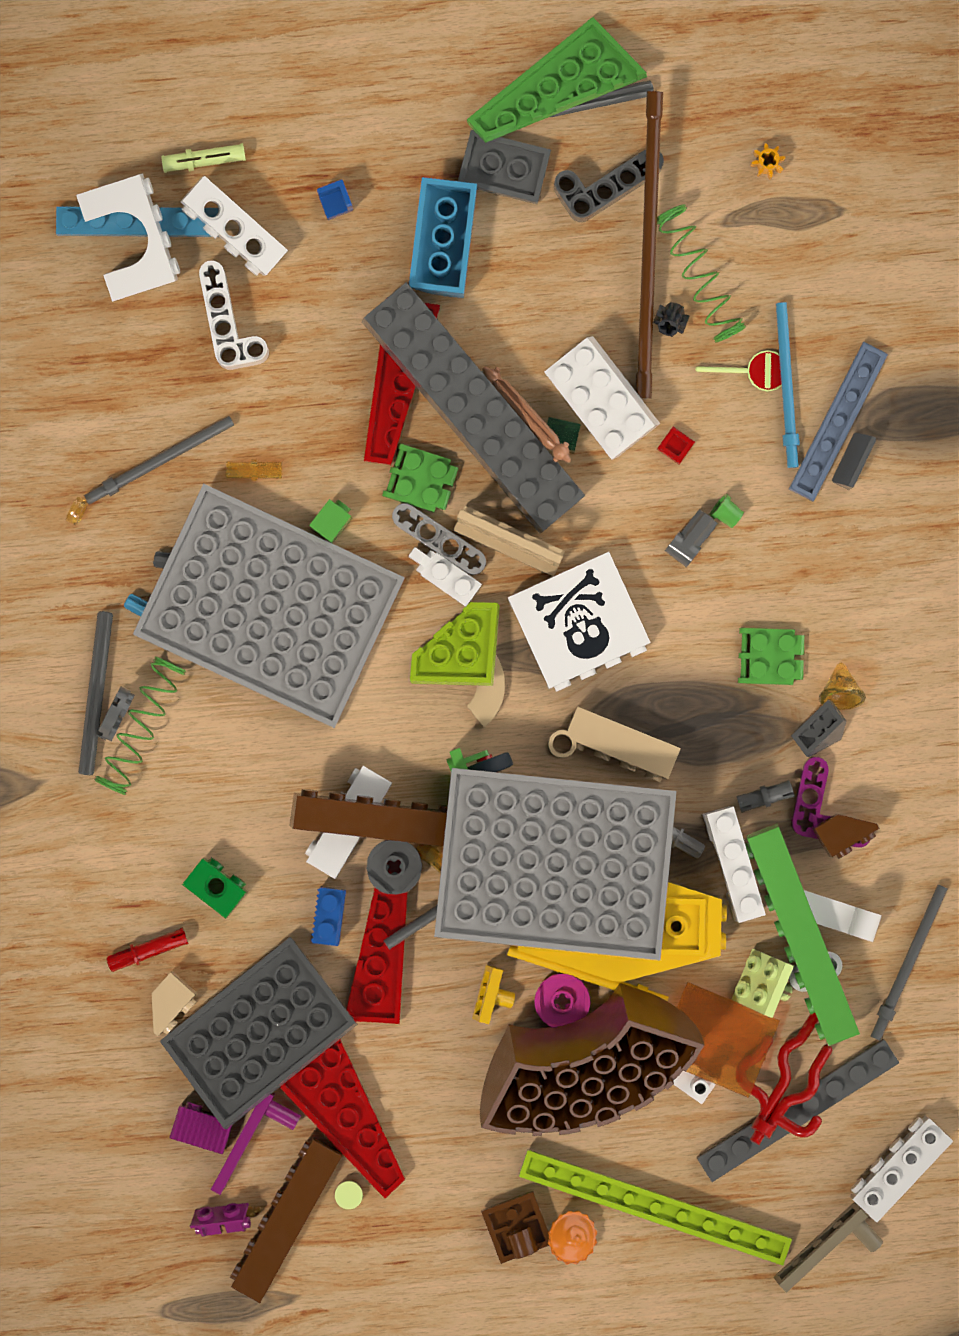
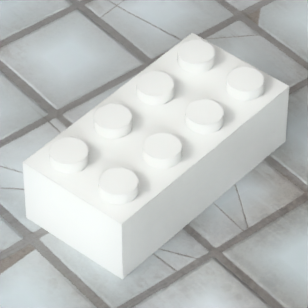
M593 336L584 339L544 371L611 460L619 457L660 424Z

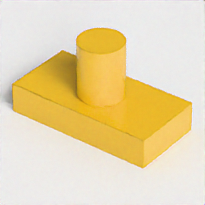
M490 965L485 966L472 1019L490 1024L494 1005L512 1008L515 1001V993L499 989L503 970Z

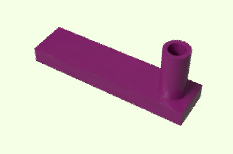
M271 1093L255 1106L211 1188L215 1193L221 1195L264 1115L294 1130L301 1115L273 1101L275 1093Z

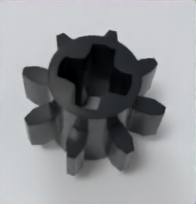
M670 302L665 307L661 304L659 305L653 323L658 324L660 333L673 337L677 332L684 333L690 316L685 314L684 306Z

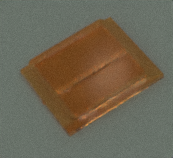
M687 982L677 1008L686 1014L697 1026L702 1034L705 1046L686 1072L749 1098L762 1064L766 1060V1054L780 1020L768 1017L740 1003Z

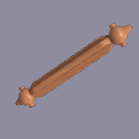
M486 366L483 367L486 378L494 385L522 421L547 449L553 450V460L555 462L564 460L569 463L571 461L569 444L567 442L560 443L558 436L507 380L501 379L500 368L490 369Z

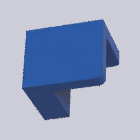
M343 180L317 189L327 220L353 211V206Z

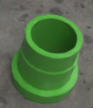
M725 494L712 508L709 516L713 519L718 518L721 522L733 528L742 518L744 512L731 501V497L728 494Z

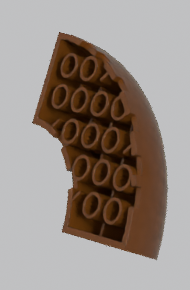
M619 983L613 994L599 1008L572 1023L552 1028H525L509 1024L492 1057L484 1081L480 1102L481 1128L516 1135V1132L532 1133V1136H542V1133L559 1132V1135H567L581 1132L580 1128L596 1124L597 1127L613 1123L620 1120L621 1115L633 1109L638 1111L654 1101V1096L665 1088L668 1090L674 1084L673 1080L682 1071L686 1072L705 1046L702 1034L686 1014L668 1001Z

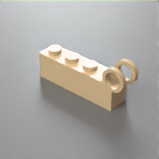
M576 707L568 730L556 731L548 740V749L557 758H566L573 754L575 749L583 751L585 747L595 750L594 756L608 762L610 757L621 761L619 766L635 772L636 767L647 771L645 777L661 782L662 778L669 779L681 749L580 707ZM565 735L570 739L571 748L567 753L560 754L554 750L553 740L556 736Z

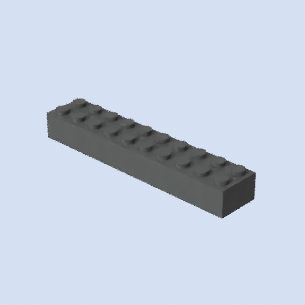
M407 282L363 318L362 323L539 534L585 497V494L559 463L553 460V456Z

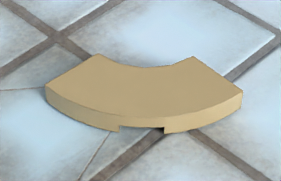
M497 655L495 658L493 686L477 685L475 696L467 705L484 728L497 714L504 697L505 678Z

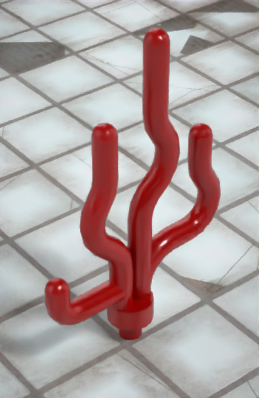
M816 1013L809 1015L799 1033L781 1046L777 1056L780 1079L769 1097L763 1089L747 1079L746 1072L751 1066L763 1059L773 1043V1038L770 1035L764 1036L756 1050L744 1057L737 1065L735 1078L739 1087L754 1096L760 1103V1112L751 1126L755 1131L750 1138L757 1145H760L764 1137L770 1139L777 1126L797 1137L805 1138L813 1135L822 1123L821 1117L816 1115L811 1118L807 1126L802 1127L786 1118L784 1114L789 1107L804 1103L816 1094L819 1087L820 1072L833 1051L832 1047L828 1046V1044L821 1048L809 1069L807 1088L800 1093L788 1095L780 1101L791 1081V1068L788 1061L789 1054L794 1049L802 1046L812 1033L815 1024L819 1021Z

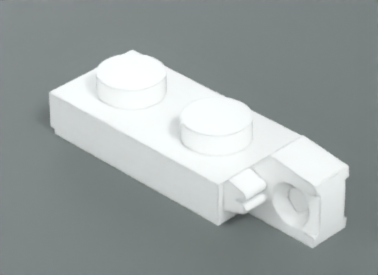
M414 547L409 554V558L419 564L416 571L423 578L465 607L482 585L432 550L426 555Z

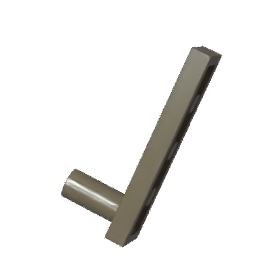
M854 1202L773 1278L787 1293L851 1232L870 1252H875L883 1244V1240L864 1221L868 1216Z

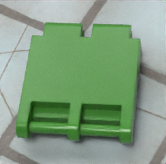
M398 443L397 449L399 452L394 467L390 468L389 472L392 474L387 490H383L382 496L433 513L436 508L446 510L451 491L442 489L443 484L453 487L459 468L450 465L451 459ZM404 452H407L406 457H405V459H404V463H403L402 469L400 470L399 467H400V464H401V461H402ZM397 475H398V476H399V479H398V482H397V484H396L395 491H394V493H391V492H392V489H393V486H394V483H395V480H396V477H397Z
M739 628V634H742L741 653L738 655V658L741 659V678H738V683L793 685L794 680H803L804 660H794V655H804V635H795V630ZM747 634H750V653H747ZM747 659H749V678H746Z

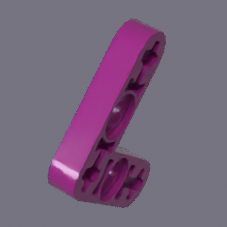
M820 757L809 758L803 765L791 820L792 829L796 834L818 839L812 828L831 817L820 814L829 772L827 762ZM815 761L819 762L820 768H823V772L818 773L815 782L821 781L820 787L814 784H804L805 779H812V772L808 771L809 765H814ZM808 788L814 789L818 795L817 801L811 805L806 804L802 799L803 792ZM800 806L806 809L815 808V814L808 813L807 820L812 822L811 828L807 827L805 832L801 831V826L797 825V820H802L805 812H799ZM859 841V843H855L852 847L862 848L870 841L865 844Z

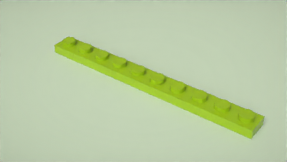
M527 1149L519 1173L521 1178L782 1266L792 1241L790 1237Z

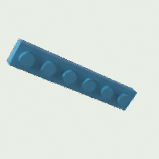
M56 207L57 236L148 237L142 222L129 213L114 212L85 222L80 207ZM159 207L163 219L159 223L162 232L167 231L169 237H212L203 229L205 224L198 217L195 220L191 219L182 208ZM204 208V212L208 217L214 218L218 214V208Z

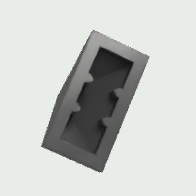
M827 700L791 736L806 757H810L842 740L847 720L832 700Z

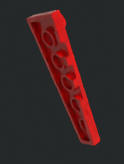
M424 303L433 315L438 318L440 305ZM381 345L379 346L364 462L391 466L416 386Z
M397 859L395 862L389 860L387 862L389 865L387 871L390 874L393 872L399 874L402 871L399 867L401 864L400 860ZM374 888L347 1006V1011L356 1022L400 1024L405 940L391 949L386 946L383 940L406 926L408 891L395 895L386 894Z

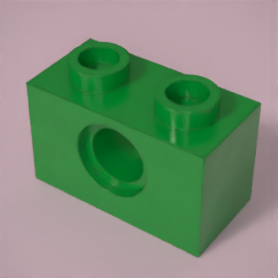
M211 857L209 860L202 858L182 885L226 919L247 894L248 891L244 889L246 883L234 874L229 877L222 872L224 866ZM213 878H219L224 883V890L220 894H215L210 890L209 884Z

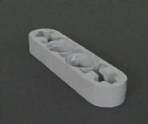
M400 504L394 509L392 519L398 528L470 575H477L484 570L486 558L481 551L409 504ZM407 509L410 510L409 515L415 521H417L418 516L423 518L417 524L415 532L409 530L413 527V524L404 521L403 524L399 522V511L405 512ZM431 524L435 527L436 534L432 539L426 540L421 537L420 528L423 525ZM448 539L455 540L459 545L458 551L453 555H448L443 551V543ZM464 546L469 549L465 553L471 558L475 555L480 557L478 562L481 566L479 568L473 567L472 570L469 569V562L464 558L461 559V563L455 560L461 555Z

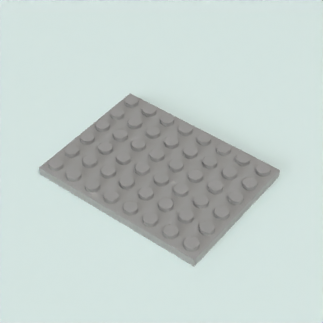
M203 483L133 635L335 728L405 577Z
M452 768L434 937L660 961L676 791Z

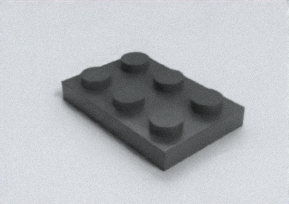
M471 130L458 182L477 184V190L538 205L551 150L503 137H498L485 143L474 130Z

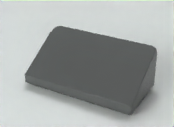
M860 433L853 434L832 478L833 483L847 490L855 486L876 442L875 437Z

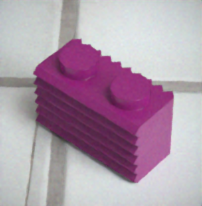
M187 1101L186 1105L180 1104L169 1138L223 1154L232 1125L228 1129H224L213 1113L202 1110L203 1105L191 1101Z

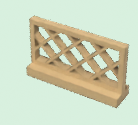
M467 506L460 510L457 516V524L453 530L460 535L554 577L565 551Z

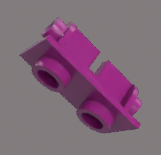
M231 1203L225 1206H207L195 1209L190 1228H195V1233L201 1234L202 1237L222 1234L223 1229L221 1225L225 1226L227 1233L244 1232L246 1228L251 1227L250 1217H245L249 1204Z

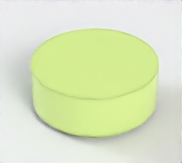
M352 1180L343 1181L335 1191V1200L344 1209L356 1208L363 1198L361 1186Z

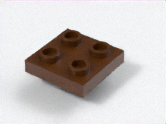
M533 1191L481 1210L501 1264L513 1259L527 1257L536 1253L539 1249L549 1246V1231Z

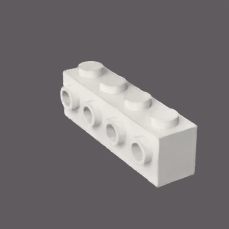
M926 1115L922 1119L920 1117L916 1118L908 1127L910 1132L903 1139L899 1137L889 1147L891 1152L883 1160L880 1157L870 1167L871 1174L865 1180L860 1178L851 1188L853 1192L850 1195L851 1199L876 1222L888 1212L953 1142Z

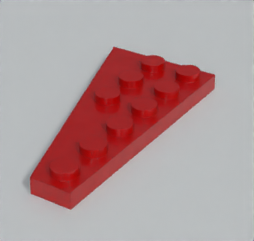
M340 1038L281 1085L280 1088L386 1199L406 1178Z

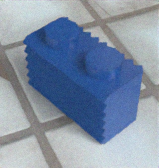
M320 887L317 890L319 894L316 895L319 899L316 900L318 905L315 906L317 910L314 912L316 914L314 919L316 921L313 923L315 927L312 928L314 932L311 934L313 936L311 941L316 944L338 946L346 890Z

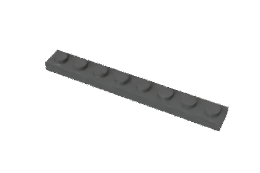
M882 1039L819 1079V1087L816 1094L804 1103L789 1107L784 1116L802 1126L811 1120L813 1116L824 1112L899 1064V1061L885 1039ZM752 1122L696 1158L711 1182H714L790 1132L777 1126L770 1139L764 1137L760 1145H757L750 1140L755 1131L751 1128Z

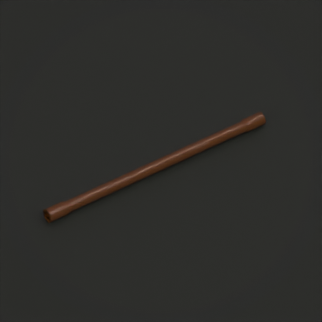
M647 91L646 98L647 134L638 371L636 373L635 388L640 398L652 399L653 375L651 367L660 132L663 116V92Z

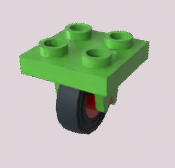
M458 748L450 751L451 757L446 759L450 771H452V768L499 773V771L513 765L508 752L493 757L492 754L489 755L488 750L463 758L462 752ZM475 760L477 761L476 764H473L468 767L466 766V764Z

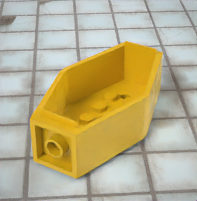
M668 882L660 961L517 946L518 951L610 981L625 982L721 956V950H726V933L721 932V922H726L727 905L722 904V899ZM674 921L681 923L682 927L678 932L671 930V924Z

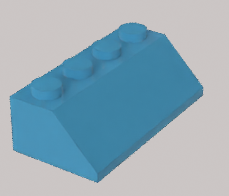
M422 177L409 286L412 289L439 296L464 298L477 184Z

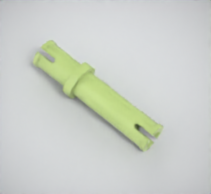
M243 143L198 151L186 149L184 153L161 155L164 173L184 169L194 171V168L246 161ZM228 153L230 154V155H226V156L206 158V157H208V156H215V155L228 154ZM195 158H201L200 160H192V161L177 163L178 161H182V160H190V159H195Z

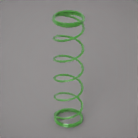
M685 204L678 205L657 216V225L660 224L658 229L661 233H674L691 229L672 246L670 254L673 256H686L704 251L684 269L682 278L697 279L714 275L695 293L693 301L709 302L726 298L705 319V324L709 326L738 321L734 326L713 338L714 342L717 343L739 333L746 328V325L741 323L742 318L717 323L707 322L709 317L731 298V295L696 300L699 292L712 282L720 272L716 271L693 277L684 276L689 267L707 253L708 249L704 248L682 254L673 253V249L696 229V226L692 225L670 231L661 230L665 222L686 211L687 207H685Z
M157 656L153 659L155 662L151 663L152 669L175 690H165L150 686H141L139 689L163 714L134 709L128 710L130 717L147 730L152 737H141L126 733L116 734L117 738L134 752L140 761L111 756L105 757V761L121 774L129 784L113 783L100 776H95L96 778L94 779L97 783L122 795H127L126 792L128 791L123 787L131 786V782L108 759L135 764L142 763L143 760L139 753L122 740L119 735L143 740L154 739L153 733L130 712L159 717L166 715L165 710L148 696L142 688L166 693L177 692L176 686L153 665L165 666L181 675L186 673V670Z

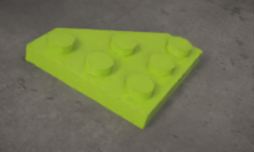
M470 602L463 608V612L452 622L449 621L433 635L434 638L412 654L410 682L412 684L493 686L499 604Z

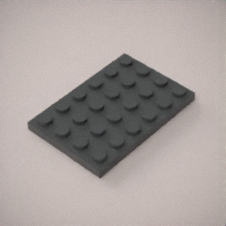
M289 937L161 1039L160 1042L222 1127L228 1129L358 1024L296 942Z

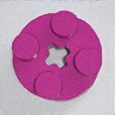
M563 973L551 975L541 982L535 994L536 1012L542 1021L550 1027L562 1026L585 1017L590 1008V996L587 988L581 980L572 975ZM561 993H564L566 998H570V1004H566L565 1009H560L559 1004H554V999L559 998Z

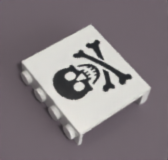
M609 552L508 597L510 606L514 610L545 678L548 689L554 687L556 692L570 686V679L580 676L581 680L597 674L595 668L603 664L608 669L621 663L620 657L630 653L634 657L647 651L645 645L651 643Z

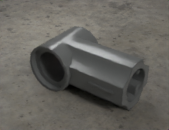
M699 509L683 531H679L665 549V552L687 567L700 551L702 543L709 537L718 523Z

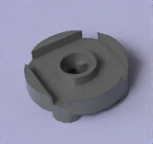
M120 686L96 736L112 742L135 696L130 693V690Z
M382 841L372 849L368 856L367 872L369 880L376 889L383 893L395 895L405 893L417 884L421 876L422 862L416 848L408 842ZM397 859L400 860L401 864L399 867L402 871L399 874L397 872L390 874L387 871L389 869L387 862L389 860L393 862Z

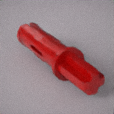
M182 927L139 945L133 946L131 944L130 948L108 956L106 958L108 967L111 972L135 963L138 966L141 961L180 946L188 945L186 933Z

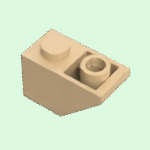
M173 971L152 992L153 1031L156 1036H159L162 1032L168 1035L178 1023L175 1020L177 1015L181 1011L186 1014L196 1003L193 998L197 992Z

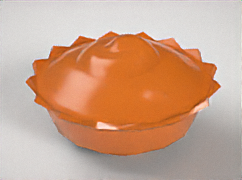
M569 1210L565 1214H560L552 1222L551 1229L548 1232V1244L551 1247V1253L556 1256L558 1261H563L566 1265L570 1263L577 1265L580 1261H586L588 1255L593 1253V1247L597 1244L596 1235L598 1231L594 1228V1221L589 1219L588 1214H582L579 1210L574 1212Z

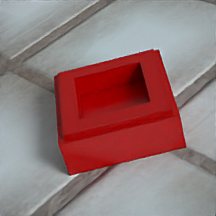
M673 426L656 450L680 465L695 441Z

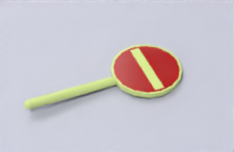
M767 350L757 353L750 360L748 368L703 366L695 368L697 372L748 373V378L752 385L766 392L774 391L782 386L780 356L774 351Z

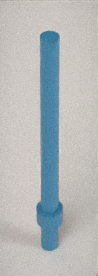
M781 302L776 303L785 426V435H782L783 447H786L787 468H798L797 446L800 445L799 434H796L787 303Z

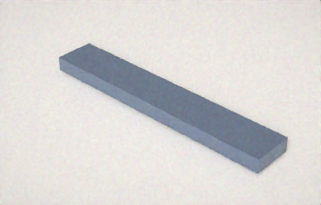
M865 342L862 343L788 490L812 502L815 500L888 355L887 353Z

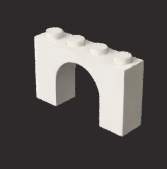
M143 173L76 195L85 222L114 212H125L137 217L147 231L148 247L142 259L134 265L103 275L112 302L178 280L177 274L180 273L176 258H171L168 250L171 247L167 231L162 232L159 221L163 220L161 211L157 204L153 205L150 196L154 193L149 178H144Z
M728 806L702 814L709 839L715 846L728 890L726 897L733 920L740 923L766 915L734 807Z

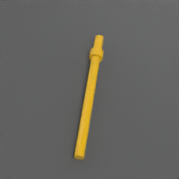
M510 945L507 953L508 956L563 974L572 975L575 978L612 990H616L619 983L654 994L666 1001L669 996L648 990L649 987L641 984L635 986L626 982L610 981L518 951L517 947Z

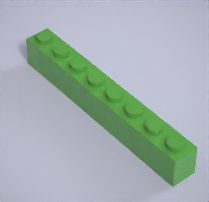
M776 823L746 835L748 843H745L749 860L755 858L758 869L754 870L760 886L765 884L769 893L764 896L769 911L775 910L779 919L774 924L779 936H785L789 946L784 947L789 962H796L799 972L794 973L800 989L806 987L809 997L804 999L810 1015L816 1013L819 1023L815 1024V1028L820 1040L826 1038L828 1046L859 1035L858 1027L778 824Z

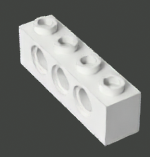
M205 176L201 177L180 201L184 205L182 210L191 219L195 220L198 217L205 224L203 229L214 239L219 236L225 241L224 248L234 257L238 255L243 257L247 261L245 267L256 276L259 273L263 276L267 275L288 251ZM207 202H214L218 206V214L214 218L208 217L204 212V206ZM229 220H233L239 225V232L235 236H230L225 231V225ZM250 239H255L260 244V250L255 255L250 254L246 249V243Z

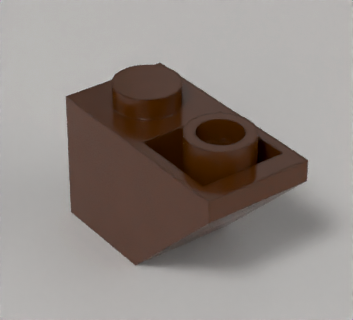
M834 814L812 829L828 856L834 857L836 855L840 859L852 852L853 850L850 846L858 841L865 844L875 838L876 834L874 832L880 828L877 823Z

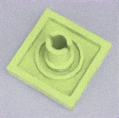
M752 949L731 1000L773 1018L779 1001H786L791 997L783 993V991L792 993V986L787 981L794 966Z

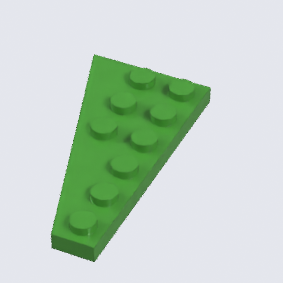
M592 17L467 119V123L486 143L647 77V73Z

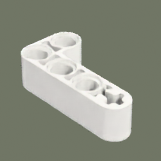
M216 261L205 262L199 270V276L215 356L219 365L224 369L233 370L264 363L269 356V349L262 338L258 336L238 338L227 278L223 267ZM211 269H215L216 273H220L215 277L218 288H213L210 278L206 277L210 275ZM215 296H223L225 304L221 308H213L211 300ZM222 322L231 325L230 332L227 335L216 333L217 326ZM253 344L263 346V352L258 357H252L248 354V350ZM227 349H232L236 352L235 359L230 363H226L221 359L222 353Z
M804 890L817 924L871 942L874 941L882 915Z

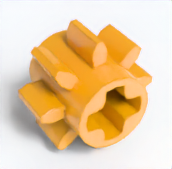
M765 143L762 152L754 150L753 154L758 160L752 161L750 165L751 167L757 166L759 170L757 173L758 177L763 173L767 174L770 180L773 177L774 171L778 173L783 171V168L778 163L785 161L786 157L779 156L777 153L779 146L769 149L767 143ZM769 156L772 157V164L764 166V159H767Z

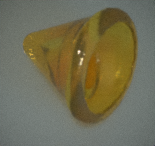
M844 663L836 665L825 688L819 695V702L822 705L827 700H832L838 710L857 708L866 699L864 691L859 687Z

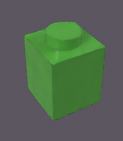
M329 499L309 526L333 544L351 521L352 516L348 514L351 509L340 500L334 503Z

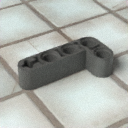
M646 150L587 188L584 187L578 176L570 170H564L557 174L554 181V191L570 217L577 222H586L645 184V168L642 171L643 177L639 169L645 165ZM661 152L659 158V173L661 172L664 163V158ZM624 172H630L634 175L635 181L631 184H625L621 181L620 175ZM563 179H569L573 182L574 188L570 191H564L559 187V182ZM601 187H607L611 190L612 196L608 199H602L598 196L597 190ZM578 202H584L588 205L589 211L585 214H579L575 211L574 205Z

